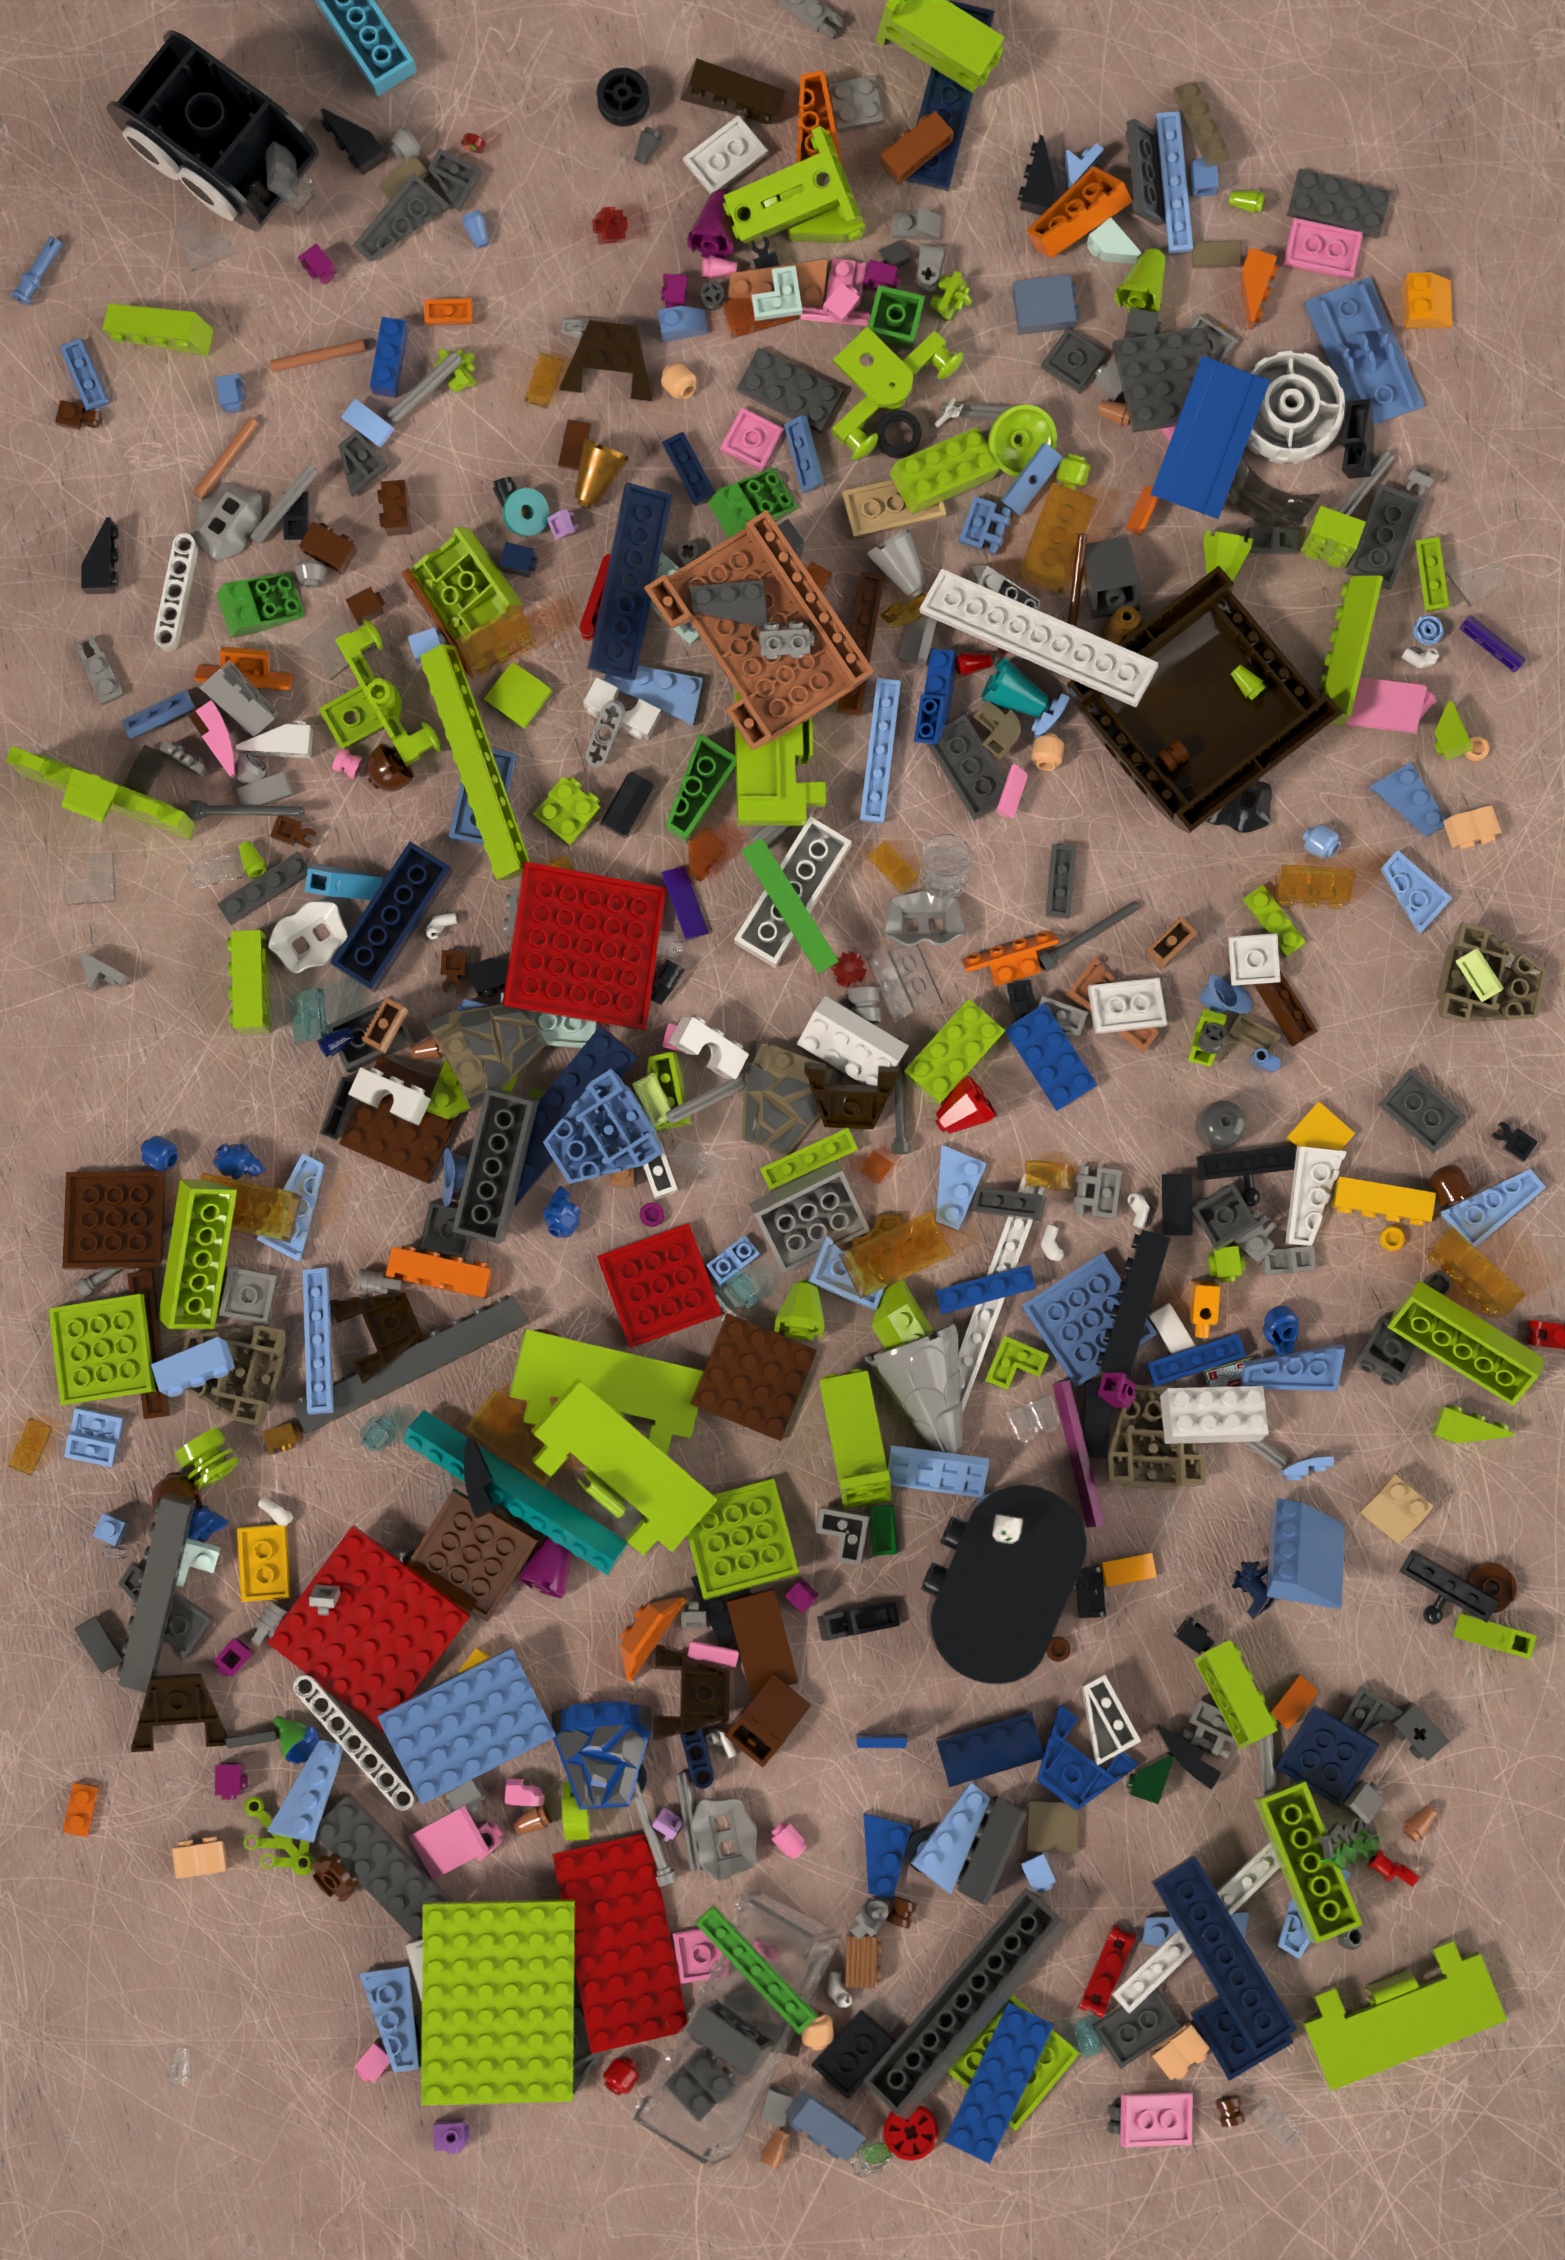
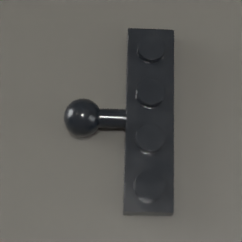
M1294 1145L1197 1156L1199 1181L1243 1176L1245 1189L1241 1195L1247 1206L1252 1207L1260 1201V1193L1254 1188L1253 1175L1294 1170L1296 1157Z
M1414 1549L1410 1551L1399 1571L1438 1594L1434 1604L1427 1606L1423 1611V1618L1430 1625H1436L1441 1622L1443 1618L1442 1608L1447 1600L1486 1623L1500 1601Z

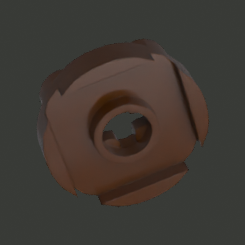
M1483 1563L1473 1568L1469 1572L1468 1582L1487 1593L1489 1591L1485 1590V1585H1488V1581L1492 1580V1583L1497 1585V1590H1493L1492 1596L1500 1601L1493 1613L1507 1608L1511 1601L1514 1600L1517 1592L1516 1580L1512 1573L1497 1563Z
M331 1854L329 1857L320 1856L311 1865V1870H315V1874L312 1876L315 1883L329 1897L336 1895L340 1897L337 1901L344 1902L355 1892V1886L358 1884L356 1877L347 1872L336 1855Z

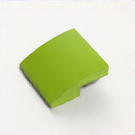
M511 662L483 700L504 714L507 719L525 729L553 691L529 672Z

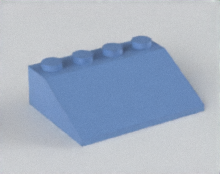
M1277 1498L1271 1514L1266 1597L1341 1609L1345 1524L1302 1502Z

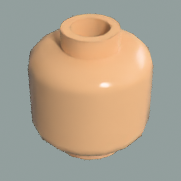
M676 363L668 365L663 370L661 385L673 398L686 399L696 389V377L684 364Z
M1045 733L1043 736L1037 737L1033 743L1032 761L1041 770H1054L1062 763L1064 743L1053 733Z
M813 2010L818 2016L801 2032L802 2042L813 2050H823L826 2048V2045L833 2041V2023L831 2017L825 2014L824 2011Z

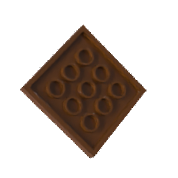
M383 1057L378 1059L374 1066L375 1069L384 1073L382 1077L390 1079L391 1076L404 1081L403 1086L408 1088L411 1085H415L425 1090L424 1095L429 1098L437 1082ZM393 1094L383 1097L378 1108L359 1100L339 1145L429 1184L460 1114L452 1119H446L425 1111L418 1126L390 1112L394 1102Z
M66 1172L62 1268L64 1270L162 1268L165 1172Z
M726 1313L690 1405L781 1441L817 1350Z
M453 1488L407 1563V1566L449 1599L484 1620L489 1621L539 1538L494 1511L481 1518H475L468 1496Z

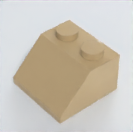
M1390 1474L1361 1509L1360 1513L1394 1542L1399 1544L1422 1522L1434 1506L1397 1475Z

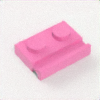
M832 258L826 301L840 283H843L845 286L849 284L859 293V304L854 309L859 311L866 263Z

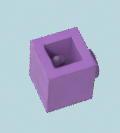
M465 2118L437 2120L433 2124L435 2151L446 2150L447 2154L460 2153L461 2149H465L467 2141H471L470 2125H466Z

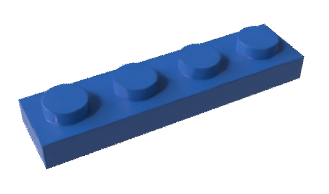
M1027 1265L935 1290L940 1312L945 1314L1034 1290L1036 1285L1031 1267Z
M1237 1333L1149 1362L1145 1365L1153 1387H1157L1245 1358L1246 1353Z

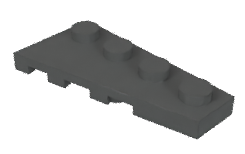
M413 173L352 246L369 262H372L450 205L420 177Z
M136 1562L131 1563L118 1583L133 1601L136 1593H140L141 1584L138 1583L141 1570L144 1569ZM175 1590L165 1637L171 1644L173 1643L180 1651V1655L187 1659L214 1617Z

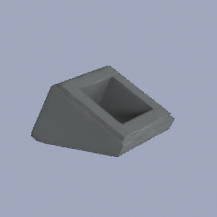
M900 240L879 250L886 264L900 267L910 262L911 256Z

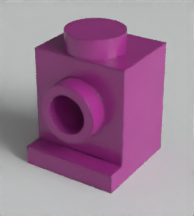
M317 243L298 257L302 268L306 269L313 280L317 278L322 284L331 282L337 273L334 264Z
M870 259L863 281V290L868 291V287H872L877 292L878 285L897 289L900 281V276H897L898 267Z
M663 273L664 286H662L661 301H665V308L685 306L688 287L687 276Z
M1104 1372L1098 1396L1113 1407L1130 1408V1405L1136 1399V1385L1126 1378L1127 1375L1125 1373ZM1111 1384L1115 1386L1114 1391H1110Z
M803 1578L785 1594V1597L801 1613L819 1596Z
M234 1637L213 1661L218 1664L216 1669L226 1677L228 1675L233 1677L255 1652L238 1637ZM231 1654H236L238 1656V1661L236 1663L231 1662Z

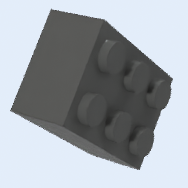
M393 995L387 997L397 1003ZM384 1000L326 1026L342 1063L349 1073L416 1043L405 1019L386 1054L367 1045L362 1040V1037L365 1036L364 1033L367 1032L366 1028H370L369 1024L372 1023L371 1020L374 1019V1015H377L376 1011L382 1006L381 1002H384Z
M717 1999L701 2005L686 2030L695 2043L707 2046L712 2050L711 2054L720 2060L725 2059L732 2064L731 2067L735 2072L741 2075L746 2074L747 2076L762 2067L777 2043Z

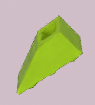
M1449 1404L1448 1408L1440 1407L1431 1433L1432 1436L1453 1444L1514 1437L1515 1434L1508 1431L1509 1426L1499 1422H1495L1494 1425L1485 1422L1486 1417L1472 1413L1471 1416L1462 1413V1408Z
M1462 1613L1458 1615L1453 1633L1455 1638L1529 1660L1531 1659L1537 1638L1536 1635L1489 1621L1486 1623L1479 1618Z

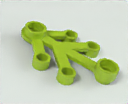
M255 1796L248 1798L244 1804L245 1812L251 1817H257L268 1830L273 1820L264 1811L263 1801ZM251 1802H257L259 1804V1809L257 1811H251L249 1809V1805ZM272 1834L274 1838H257L255 1835H248L244 1839V1846L248 1850L256 1848L285 1849L291 1856L274 1857L271 1854H264L260 1859V1864L265 1869L291 1867L296 1874L301 1876L308 1875L314 1870H311L315 1857L309 1852L310 1842L300 1840L298 1850L292 1843V1838ZM252 1837L256 1840L254 1847L247 1846L248 1838ZM269 1856L272 1858L273 1862L270 1866L263 1864L264 1857ZM306 1858L308 1865L305 1868L299 1867V1859Z

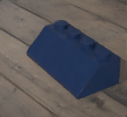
M1030 1710L935 1739L949 1787L1043 1758L1038 1732Z

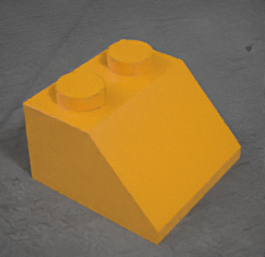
M1432 272L1407 273L1402 282L1404 329L1452 328L1451 280Z

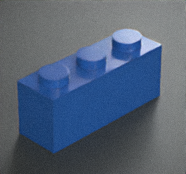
M388 317L381 318L370 381L373 395L397 398L408 335V327L405 320Z

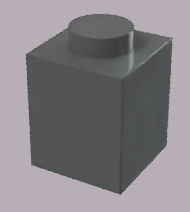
M1130 308L1124 338L1159 334L1161 322L1157 321L1159 313Z

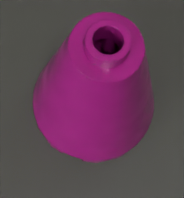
M717 190L710 194L688 234V247L694 253L695 249L701 252V257H709L711 255L726 259L728 254L732 255L734 232L732 226L734 221L732 216L728 217L723 203L726 202L724 195L728 194L725 190Z
M547 1536L520 1573L518 1580L530 1588L534 1586L540 1590V1593L561 1599L566 1592L573 1553Z

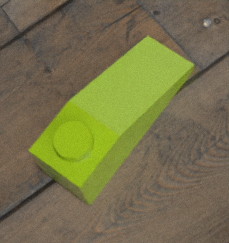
M836 207L790 228L789 239L791 242L845 243L849 240L854 242L865 234L866 224L863 220L862 223L854 226L846 222L845 219L842 220Z

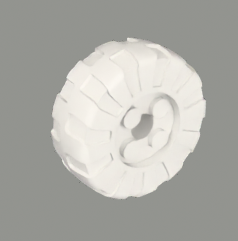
M1293 351L1277 352L1276 355L1268 358L1264 357L1252 366L1248 373L1269 379L1270 383L1246 446L1256 455L1260 454L1266 457L1269 462L1284 464L1285 462L1298 464L1322 453L1337 436L1344 418L1345 397L1336 373L1330 366H1325L1321 363L1318 357L1306 352L1304 354L1293 353ZM1291 403V404H1293L1295 407H1294V408H1290V407H1288L1286 404Z

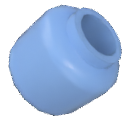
M1322 824L1316 825L1313 829L1309 827L1303 836L1305 841L1304 849L1320 860H1325L1328 857L1331 859L1340 847L1339 836L1336 832Z

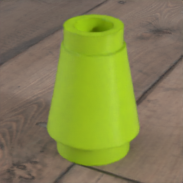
M1260 190L1231 191L1229 205L1254 214L1256 212L1262 213L1265 193H1261Z
M1241 664L1230 674L1244 696L1249 697L1251 700L1266 688L1262 683V679Z
M251 841L244 842L238 846L244 874L248 875L250 879H255L267 872L266 862Z

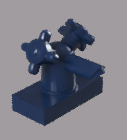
M1242 1561L1241 1567H1243L1241 1573L1239 1570L1234 1572L1235 1578L1231 1587L1233 1589L1242 1588L1243 1592H1248L1254 1599L1253 1604L1247 1611L1250 1617L1254 1619L1269 1609L1277 1598L1266 1597L1267 1585L1263 1579L1268 1577V1565L1257 1570V1567L1260 1566L1259 1561Z

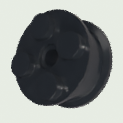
M616 68L607 72L600 79L596 95L599 111L606 121L615 126L627 127L638 123L644 118L649 108V91L642 75L630 68Z

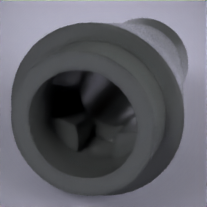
M645 127L644 131L640 133L636 154L633 159L646 165L662 143L661 138L663 135L650 127Z

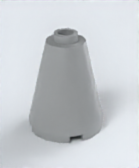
M908 527L867 552L869 558L907 596L912 594L915 597L926 590L924 585L927 584V580Z

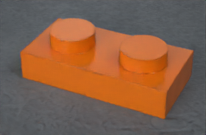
M472 298L424 299L425 325H472Z
M78 1782L73 1783L63 1827L64 1833L83 1837L89 1836L99 1787Z

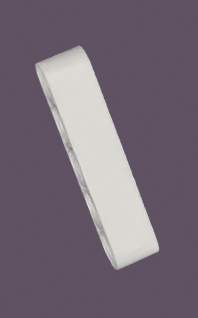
M187 533L178 534L174 538L154 631L155 642L165 652L175 651L180 644L198 556V545L193 537ZM186 542L191 543V547L187 551L180 550L182 544ZM179 566H186L184 573L176 574V569ZM174 589H182L178 597H171ZM169 612H177L175 619L166 620ZM165 635H172V639L169 643H161V640Z

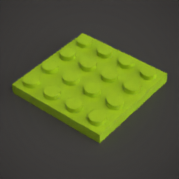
M144 1294L48 1308L60 1406L156 1391L154 1373L151 1366L152 1357Z
M774 1478L714 1494L718 1501L687 1535L704 1600L800 1574Z
M1013 1994L948 2071L966 2089L970 2085L1007 2002L1035 2014ZM1054 2029L1051 2030L1008 2124L1015 2131L1080 2054L1076 2048Z

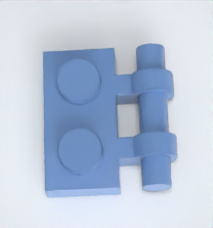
M974 496L958 543L981 550L983 543L987 542L990 544L988 553L996 556L999 548L1003 546L1005 530L1010 526L1012 510L1003 507L1001 515L994 513L997 503ZM991 522L997 524L994 535L987 533Z

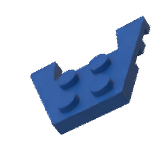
M1060 1705L1056 1711L1036 1781L1076 1811L1135 1769L1139 1764L1124 1752H1121L1114 1757L1106 1770L1102 1769L1065 1740L1079 1718Z

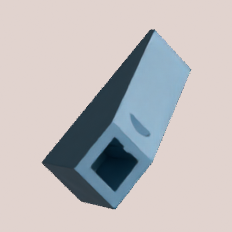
M312 863L308 867L304 892L331 897L372 900L383 883L384 877Z

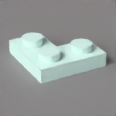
M789 266L772 269L774 292L751 295L755 321L802 314L796 267Z
M187 1538L176 1585L184 1586L189 1567L213 1573L221 1547Z

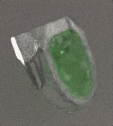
M880 2141L859 2146L851 2157L854 2173L859 2178L882 2172L884 2169L892 2166L895 2160L894 2152L888 2149L886 2143Z

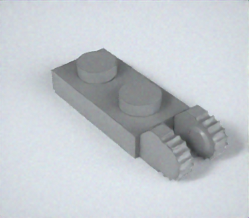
M780 0L779 2L783 9L816 32L819 31L830 39H834L837 34L825 21L829 20L840 28L845 24L842 17L832 12L831 9L818 0Z
M94 636L88 637L89 644L96 653L95 655L88 658L80 642L74 645L101 704L105 705L124 696V692L104 652L101 651Z

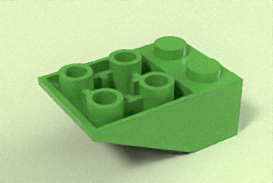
M774 467L718 489L708 502L728 538L743 530L748 521L766 510L775 522L798 508Z
M291 572L227 582L216 593L230 638L252 635L305 617Z

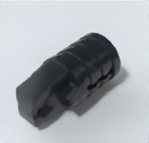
M666 959L665 964L661 967L662 969L658 972L657 977H655L652 986L651 1000L659 1005H662L671 991L674 990L675 985H677L678 980L685 971L668 959Z

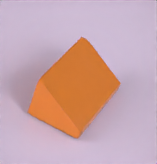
M1153 486L1143 488L1126 525V530L1139 536L1143 535L1159 500L1158 497L1150 495Z

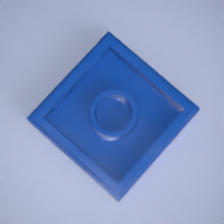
M856 1734V1744L858 1748H906L907 1736L906 1734Z

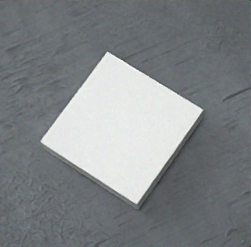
M1277 933L1228 937L1231 986L1281 982Z

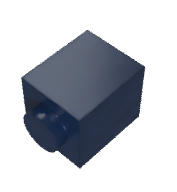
M505 542L500 562L501 570L530 578L531 571L536 570L538 557H535L534 549Z

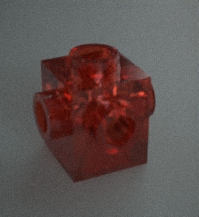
M614 206L603 207L595 215V219L592 220L593 232L597 233L598 245L622 243L626 239L625 231L628 230L627 217L623 216V210H615Z
M849 951L846 954L842 952L841 957H837L839 962L830 969L834 971L833 979L843 987L849 988L852 986L855 988L857 982L862 983L866 975L865 961L861 960L862 956ZM845 965L853 966V971L847 972L844 969Z

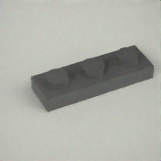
M1052 844L1045 917L1070 919L1076 846Z
M977 1187L972 1211L982 1214L1042 1221L1046 1197L1038 1194Z

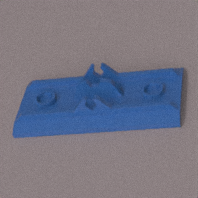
M1202 355L1150 495L1219 519L1270 380Z

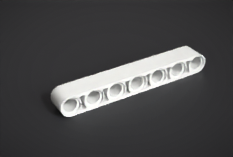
M307 1674L298 1677L294 1682L293 1689L300 1700L392 1805L398 1810L409 1809L416 1802L417 1798L412 1786L334 1697L314 1677ZM303 1679L309 1680L312 1684V1689L309 1693L303 1692L300 1688V1683ZM319 1698L327 1700L328 1709L326 1711H320L317 1708L316 1703ZM337 1716L343 1718L345 1722L342 1730H338L333 1726V1719ZM351 1735H356L360 1738L361 1746L359 1748L350 1746L349 1738ZM367 1754L376 1756L378 1762L375 1767H370L366 1764L365 1758ZM383 1773H390L394 1777L392 1785L387 1786L382 1782ZM404 1791L410 1795L409 1804L399 1802V1792Z

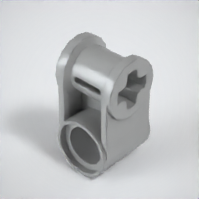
M921 243L917 282L922 292L931 293L937 289L940 271L943 266L945 246Z

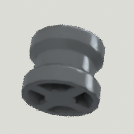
M717 282L705 283L701 289V303L706 309L716 311L724 304V289Z
M1217 1023L1206 1024L1198 1040L1200 1049L1209 1054L1218 1053L1227 1035L1225 1028Z

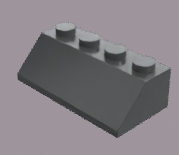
M996 1796L994 1801H989L985 1814L988 1815L984 1824L980 1823L975 1835L978 1838L975 1847L971 1846L966 1857L968 1861L965 1870H961L956 1882L959 1892L985 1906H988L1027 1814L1024 1808Z

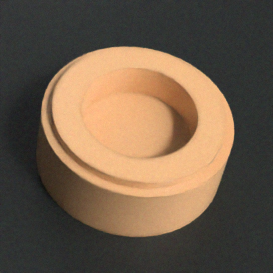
M1474 736L1470 738L1473 750L1464 754L1469 760L1477 762L1487 756L1489 744L1484 738Z

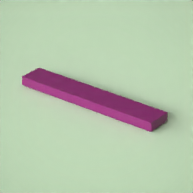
M1067 1380L1054 1383L1052 1385L1086 1526L1090 1528L1104 1525L1071 1382Z

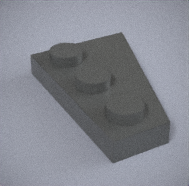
M763 580L690 586L692 613L756 627H763L764 623H767Z

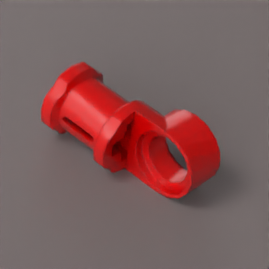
M1381 1849L1377 1850L1370 1858L1367 1867L1375 1869L1383 1875L1386 1882L1392 1880L1396 1875L1408 1885L1414 1887L1420 1879L1417 1874L1405 1865H1401L1398 1862L1394 1863L1387 1858Z

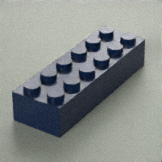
M409 841L330 964L375 993L453 873L451 867Z

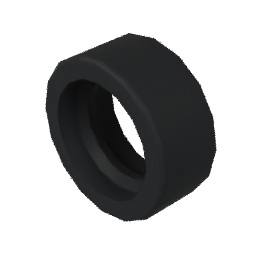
M894 410L888 412L878 422L876 430L878 435L877 445L889 457L900 459L910 456L920 444L922 431L919 421L908 411ZM902 421L911 427L913 437L908 445L898 448L888 444L885 439V429L890 423Z

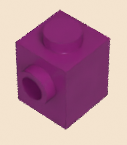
M244 1763L216 1764L215 1795H222L223 1800L237 1799V1795L244 1793V1789H247L248 1775L244 1774Z

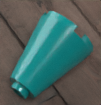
M1006 658L1001 659L995 667L997 671L993 676L990 675L981 694V700L984 702L988 700L993 705L1038 717L1040 714L1043 715V712L1046 713L1050 706V702H1048L1049 696L1011 661Z

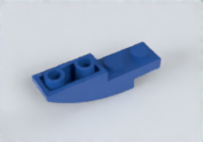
M931 648L925 690L920 698L914 742L939 744L947 720L955 683L953 672L956 652L953 650Z

